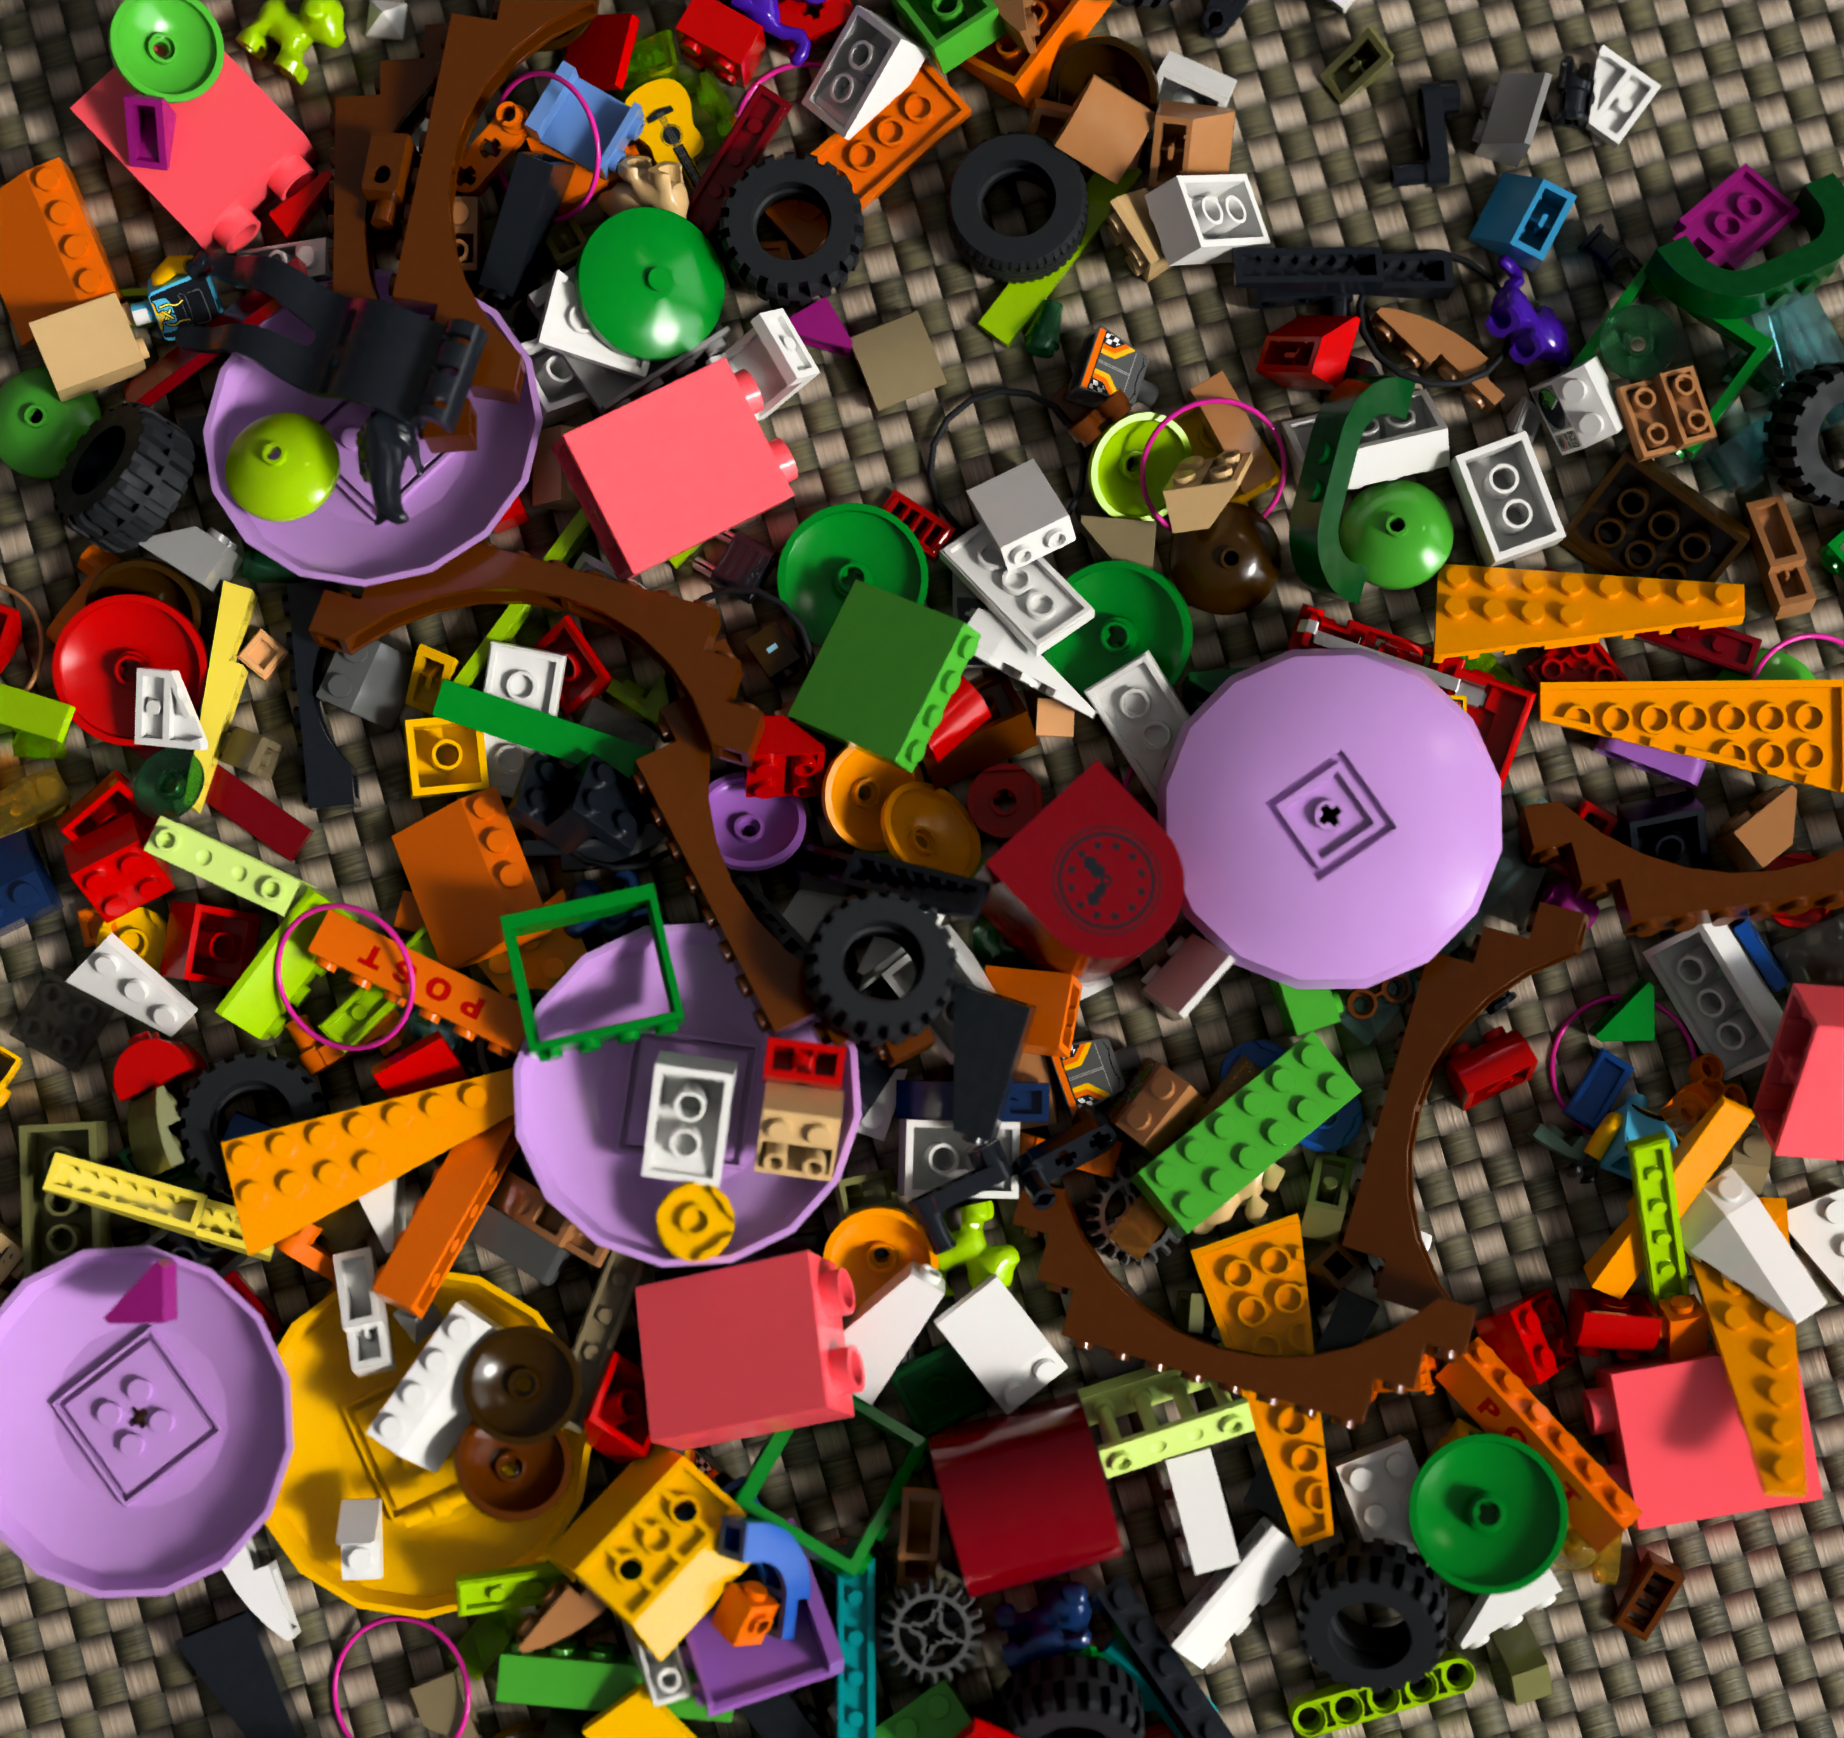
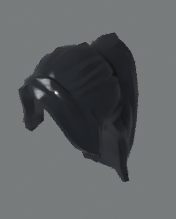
M377 410L371 411L368 419L361 426V430L356 434L358 438L356 446L358 448L360 474L364 482H370L376 511L374 525L379 526L386 521L400 525L408 522L409 519L403 509L401 500V476L405 460L408 456L412 459L417 474L423 475L424 467L421 464L419 442L416 439L415 427L402 423Z

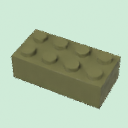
M108 1121L19 1125L24 1279L83 1249L112 1248L111 1212L43 1191L55 1152L109 1167Z

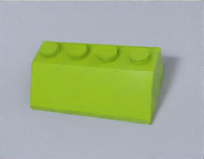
M308 887L215 1012L260 1040H268L271 1036L276 1038L289 1022L285 1018L288 1011L280 997L275 976V960L280 940L288 926L303 912L322 904L338 902L326 893ZM329 909L316 912L302 920L293 929L284 946L281 960V976L284 991L292 1008L294 1005L297 1008L300 1007L309 997L312 989L308 986L317 975L322 977L327 973L326 970L314 964L316 957L308 951V948ZM331 909L355 922L359 920L358 917L346 909Z

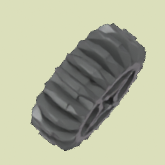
M1129 1163V1175L1124 1176L1121 1167L1117 1166L1114 1169L1117 1177L1116 1180L1112 1181L1110 1177L1101 1176L1102 1181L1107 1187L1102 1190L1100 1187L1093 1185L1091 1191L1100 1195L1098 1202L1087 1199L1085 1202L1086 1206L1096 1208V1214H1087L1084 1216V1220L1086 1222H1097V1227L1089 1229L1087 1233L1090 1237L1101 1233L1103 1238L1097 1241L1095 1247L1101 1250L1107 1244L1111 1245L1112 1247L1107 1253V1258L1113 1260L1118 1251L1123 1252L1121 1256L1122 1265L1127 1266L1130 1261V1255H1135L1136 1265L1142 1267L1144 1264L1143 1254H1148L1151 1262L1155 1264L1158 1262L1155 1250L1160 1248L1166 1256H1169L1172 1252L1165 1244L1166 1241L1170 1239L1173 1243L1180 1244L1181 1239L1172 1234L1171 1229L1165 1223L1160 1235L1152 1240L1149 1222L1152 1216L1157 1214L1154 1208L1145 1211L1146 1216L1142 1217L1144 1219L1141 1223L1143 1233L1140 1226L1133 1220H1124L1118 1223V1221L1126 1218V1212L1131 1213L1128 1211V1208L1131 1206L1128 1197L1139 1209H1149L1152 1206L1149 1202H1140L1130 1186V1183H1133L1130 1178L1137 1173L1136 1164ZM1119 1189L1123 1200V1208L1119 1214L1105 1221L1107 1202L1111 1195ZM1131 1227L1135 1230L1142 1246L1124 1245L1115 1240L1110 1231Z
M932 1575L926 1577V1588H920L917 1578L911 1580L914 1592L909 1594L905 1587L900 1586L897 1592L902 1601L899 1602L892 1597H889L887 1600V1605L895 1613L886 1611L881 1614V1620L892 1624L891 1626H884L879 1629L880 1636L892 1637V1639L882 1644V1649L884 1652L897 1651L890 1658L889 1662L892 1666L899 1664L902 1660L905 1661L901 1669L903 1676L906 1677L912 1668L917 1669L915 1681L918 1683L922 1682L924 1672L930 1673L931 1684L938 1683L937 1672L944 1671L946 1680L952 1681L953 1673L951 1667L955 1666L960 1673L964 1674L967 1671V1667L961 1659L964 1657L971 1662L977 1660V1654L969 1647L981 1648L983 1646V1639L973 1634L984 1632L985 1625L981 1622H972V1620L982 1615L981 1608L975 1607L968 1610L967 1608L975 1599L970 1598L969 1594L962 1599L959 1598L963 1590V1585L957 1583L951 1592L948 1591L949 1579L947 1577L941 1579L940 1588L934 1587ZM934 1599L930 1610L925 1615H911V1617L904 1615L914 1604L923 1600ZM946 1602L952 1605L961 1615L965 1624L964 1632L955 1630V1626H951L944 1621L943 1614ZM938 1612V1630L942 1631L940 1635L935 1633V1638H931L929 1646L926 1647V1629L922 1628V1626L926 1624L929 1627V1622L934 1621L935 1613ZM899 1627L908 1629L909 1633L916 1635L921 1640L919 1657L906 1648L901 1639ZM954 1642L959 1644L956 1650L948 1656L930 1660L938 1645H953Z

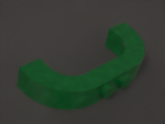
M1834 173L1803 186L1793 204L1801 210L1798 219L1808 231L1811 242L1747 270H1726L1707 261L1688 237L1684 236L1656 248L1644 273L1666 298L1681 308L1701 316L1716 319H1737L1753 315L1769 307L1772 309L1779 308L1789 298L1798 294L1806 296L1813 292L1834 273L1843 259L1844 186Z
M1366 373L1357 374L1345 379L1336 386L1328 395L1317 414L1290 516L1289 545L1297 574L1302 582L1318 595L1359 604L1368 567L1351 562L1344 555L1339 542L1340 517L1360 439L1365 428L1377 416L1406 420L1415 382L1401 377Z

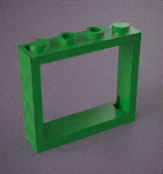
M1647 259L1568 369L1595 356L1646 286L1751 355L1709 412L1716 428L1772 352L1775 341L1739 318H1709L1692 313L1676 305L1666 298L1644 273L1650 261ZM1705 442L1670 453V455L1674 454L1680 459L1685 457L1692 461Z
M654 883L500 916L531 1059L539 1057L540 1062L554 1061L563 1057L562 1052L578 1049L579 1053H589L601 1049V1043L616 1040L618 1045L629 1044L640 1040V1034L655 1031L656 1036L668 1035L677 1032L679 1025L685 1024V1016ZM646 908L669 1013L540 1042L517 937Z
M853 1394L854 1414L909 1447V1450L849 1559L754 1502L794 1429L769 1434L732 1499L748 1517L777 1525L788 1531L799 1543L804 1555L845 1580L855 1577L856 1574L862 1576L873 1558V1555L868 1553L875 1539L880 1542L889 1530L892 1521L887 1519L894 1505L898 1508L902 1505L903 1487H909L906 1483L912 1472L918 1474L929 1455L924 1452L929 1440Z

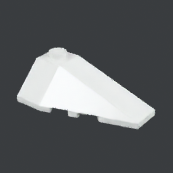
M979 607L967 623L981 635L976 653L973 656L974 658L1094 720L1097 712L1042 655L1035 657L989 609L985 611Z
M1731 1167L1706 1183L1680 1218L1683 1246L1688 1255L1699 1262L1703 1260L1721 1272V1277L1730 1283L1735 1281L1753 1293L1756 1300L1794 1325H1797L1826 1306V1299L1763 1204L1737 1172Z

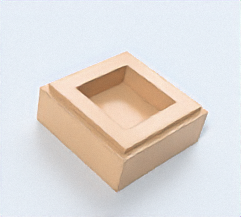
M260 628L236 657L263 680L268 682L288 659L290 654L286 648Z
M1037 698L1036 737L1073 738L1075 710L1053 698Z

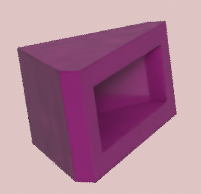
M125 93L123 98L129 165L168 170L176 113L164 97Z
M826 296L788 317L805 346L852 357L853 342Z
M172 1258L156 1261L110 1310L104 1319L109 1324L165 1323L176 1320L177 1263Z

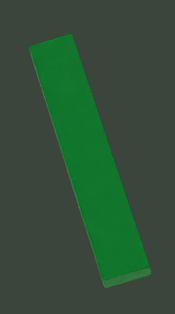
M446 679L443 680L432 712L433 716L575 764L580 763L593 753L630 780H632L631 775L634 774L635 760L656 751Z

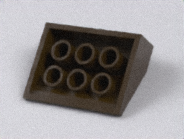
M1628 443L1564 528L1566 537L1559 543L1603 575L1716 582L1748 543L1751 530L1654 460L1649 459L1637 462L1632 445Z

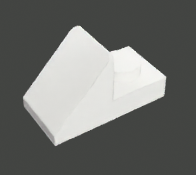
M382 1498L341 1500L336 1545H341L342 1580L381 1579L384 1577Z

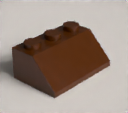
M999 671L972 683L987 704L992 717L938 763L926 756L922 758L923 767L935 790L953 784L957 780L1039 745L1029 714L1005 673Z

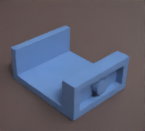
M562 61L555 74L566 79L579 91L592 112L598 129L601 147L599 177L607 180L611 171L616 173L618 171V163L625 159L626 153L624 150L630 140L636 141L644 129L645 120H643L642 107L636 102L630 107L579 78L576 67ZM551 79L524 123L527 133L533 139L594 173L595 145L588 117L575 95L566 86Z

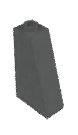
M490 1203L486 1204L468 1236L470 1240L547 1286L558 1280L572 1255L570 1251L544 1239Z

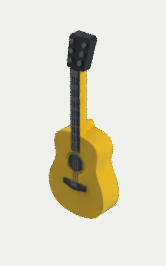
M662 78L648 82L632 92L624 103L631 107L636 102L641 105L645 126L636 141L650 151L656 165L664 161L681 163L682 171L694 190L702 177L695 162L703 156L705 148L703 137L693 124L689 96L684 87L675 80ZM718 226L713 235L721 253L724 254Z

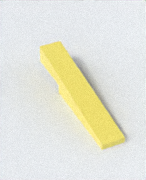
M223 581L200 715V724L208 741V749L194 751L185 804L191 812L201 814L221 755L219 750L222 740L229 732L248 676V671L244 665L236 663V656L240 652L258 599L253 589Z
M55 1152L43 1191L248 1255L236 1206L208 1199V1195ZM273 1244L259 1253L249 1256L270 1262L275 1245Z

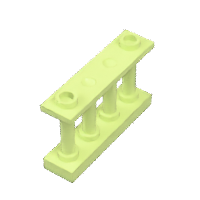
M161 815L144 848V851L282 916L289 914L308 887L318 888L179 822L176 823Z
M1223 1342L1217 1344L1224 1347ZM1168 1366L1166 1372L1145 1367L1077 1390L1089 1427L1100 1423L1107 1443L1097 1446L1107 1479L1254 1431L1255 1427L1246 1397L1233 1401L1229 1392L1218 1389V1381L1204 1377L1203 1383L1193 1382L1181 1378V1370ZM1210 1387L1218 1407L1196 1414L1188 1394ZM1174 1399L1181 1419L1159 1426L1152 1406ZM1137 1411L1144 1431L1122 1438L1115 1418Z

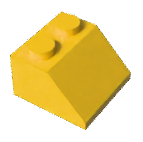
M439 717L404 721L403 730L411 799L450 796L482 791L489 788L483 732Z

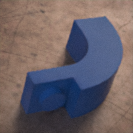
M722 1515L717 1555L740 1563H754L756 1565L761 1584L767 1588L768 1593L779 1604L772 1620L771 1628L766 1635L780 1640L794 1639L798 1599H810L811 1589L809 1568L802 1548L788 1531L777 1525L743 1515Z

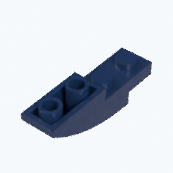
M896 1080V1118L953 1121L954 1081ZM1014 1082L1002 1122H1049L1050 1083Z

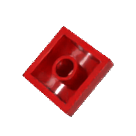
M962 675L958 689L951 695L943 711L941 723L934 729L926 745L924 756L937 763L992 717L982 696Z
M113 770L56 820V824L65 836L74 841L132 812L150 836L161 814L126 776L118 770Z
M1499 1026L1485 1033L1482 1036L1485 1043L1473 1049L1468 1042H1465L1450 1050L1448 1054L1451 1059L1445 1061V1070L1463 1111L1532 1079L1538 1060L1518 1030L1513 1029L1506 1033L1503 1026Z
M146 1031L127 1040L130 1047L121 1054L115 1065L113 1074L114 1088L119 1101H134L164 1085L165 1089L197 1075L202 1069L207 1070L208 1067L201 1054L189 1044L175 1040H163L158 1032L150 1034L149 1031Z
M1569 1288L1568 1335L1572 1346H1578V1353L1589 1357L1601 1356L1602 1349L1616 1350V1356L1621 1359L1638 1360L1640 1352L1652 1353L1655 1350L1660 1335L1662 1318L1646 1295L1626 1293L1620 1300L1601 1291Z

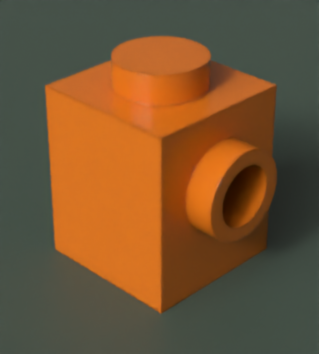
M1694 1294L1676 1295L1672 1298L1657 1300V1313L1662 1318L1658 1340L1670 1360L1708 1354V1315Z
M757 1581L728 1583L710 1623L733 1647L762 1644L766 1633L771 1628L772 1620L779 1604L768 1593L767 1588Z

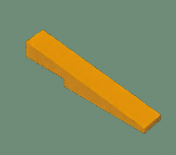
M1721 1096L1671 1153L1680 1218L1755 1115L1751 1109ZM1634 1195L1626 1203L1630 1215L1583 1266L1592 1288L1620 1300L1644 1269Z

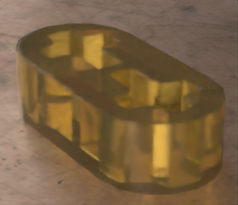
M1622 1533L1599 1554L1593 1549L1592 1577L1594 1583L1616 1585L1620 1568Z

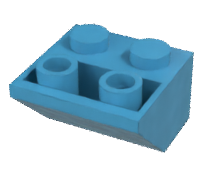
M1503 172L1468 239L1500 256L1508 255L1517 265L1534 273L1547 255L1577 196L1543 178Z

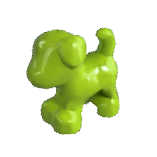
M268 0L261 6L257 18L240 31L236 41L247 53L259 61H263L268 54V44L266 41L274 39L281 47L274 64L280 67L279 71L285 77L302 86L309 72L303 63V55L313 42L334 49L340 47L345 41L346 35L343 28L344 11L339 0H302L299 14H295L285 4L286 0Z
M992 1200L960 1207L961 1227L951 1232L953 1240L957 1245L946 1252L938 1254V1271L945 1280V1294L942 1298L946 1299L954 1296L955 1291L950 1288L946 1279L947 1273L959 1266L967 1267L968 1282L972 1290L993 1273L998 1276L1006 1288L1011 1286L1014 1269L1020 1261L1018 1251L1013 1245L1009 1244L988 1245L983 1232L984 1223L994 1216ZM945 1212V1213H943L942 1215H943V1217H944V1219H945V1222H946V1224H947L948 1218H947V1215H946V1212Z

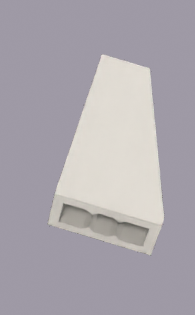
M914 1261L910 1262L857 1307L853 1314L848 1315L842 1320L846 1346L854 1345L858 1349L865 1371L864 1390L853 1395L870 1405L874 1403L945 1294V1280L942 1278V1274L928 1264L921 1266Z

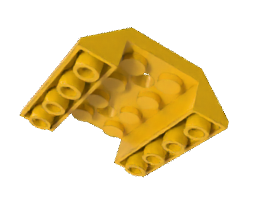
M653 1442L647 1457L632 1461L544 1554L572 1582L578 1578L632 1628L631 1636L660 1663L724 1594L728 1583H734L751 1564L740 1563L717 1555L722 1515L747 1516L742 1508L683 1455ZM680 1503H689L695 1508L696 1516L691 1521L683 1522L675 1517L673 1510ZM632 1560L639 1563L642 1568V1574L639 1578L626 1580L621 1576L619 1567L625 1561Z

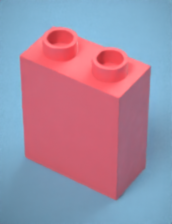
M155 45V53L159 57H164V49ZM225 51L221 72L215 83L205 93L191 101L169 104L177 116L168 170L129 165L123 96L125 93H139L125 82L116 67L111 69L70 107V110L87 130L208 256L217 253L222 247L228 253L237 252L245 247L256 236L261 227V222L255 216L277 196L282 201H285L313 180L316 175V171L310 165L319 156L306 135Z
M726 357L563 434L551 446L619 582L621 580H629L777 507L795 496L789 485V482L798 478L795 460L782 439L777 437L767 441L754 415L764 409L761 392L747 370L742 369L733 373Z
M1793 983L1752 1108L1754 1117L1775 1156L1844 1161V987Z
M806 1250L635 1287L651 1442L684 1451L855 1417L852 1394L864 1390L865 1371L858 1349L854 1345L846 1346L842 1316L853 1314L855 1309L854 1288L845 1268L836 1269L835 1263Z
M1715 1347L1708 1348V1354L1670 1360L1668 1355L1594 1367L1597 1387L1582 1391L1584 1417L1592 1436L1606 1434L1611 1464L1603 1465V1469L1643 1512L1631 1526L1638 1530L1823 1499L1799 1363L1807 1493L1804 1498L1763 1495L1749 1453L1750 1446L1743 1424L1740 1425L1731 1388H1728L1720 1353L1717 1354Z

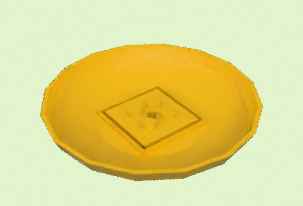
M448 1272L433 1299V1302L445 1318L456 1302L464 1299L504 1328L527 1325L552 1332L538 1311L481 1276ZM336 1290L292 1322L276 1348L290 1377L294 1450L272 1514L264 1524L298 1572L358 1609L426 1619L457 1611L455 1575L545 1563L548 1559L544 1554L564 1534L583 1502L591 1454V1446L589 1445L585 1426L582 1434L565 1428L561 1429L571 1451L572 1472L563 1496L545 1514L528 1521L506 1522L483 1514L470 1502L453 1508L454 1512L440 1519L434 1516L408 1528L402 1513L430 1502V1497L446 1491L448 1494L460 1489L454 1470V1456L457 1444L438 1472L434 1473L396 1455L366 1434V1431L437 1329L415 1345L393 1316V1313L398 1308L385 1302L397 1370L359 1378L351 1370L347 1334L342 1328L338 1292ZM519 1377L517 1386L520 1390L528 1391L531 1388L532 1383L528 1377ZM502 1467L504 1475L508 1477L514 1476V1471L511 1467ZM382 1498L384 1577L381 1579L342 1580L341 1545H336L341 1500Z

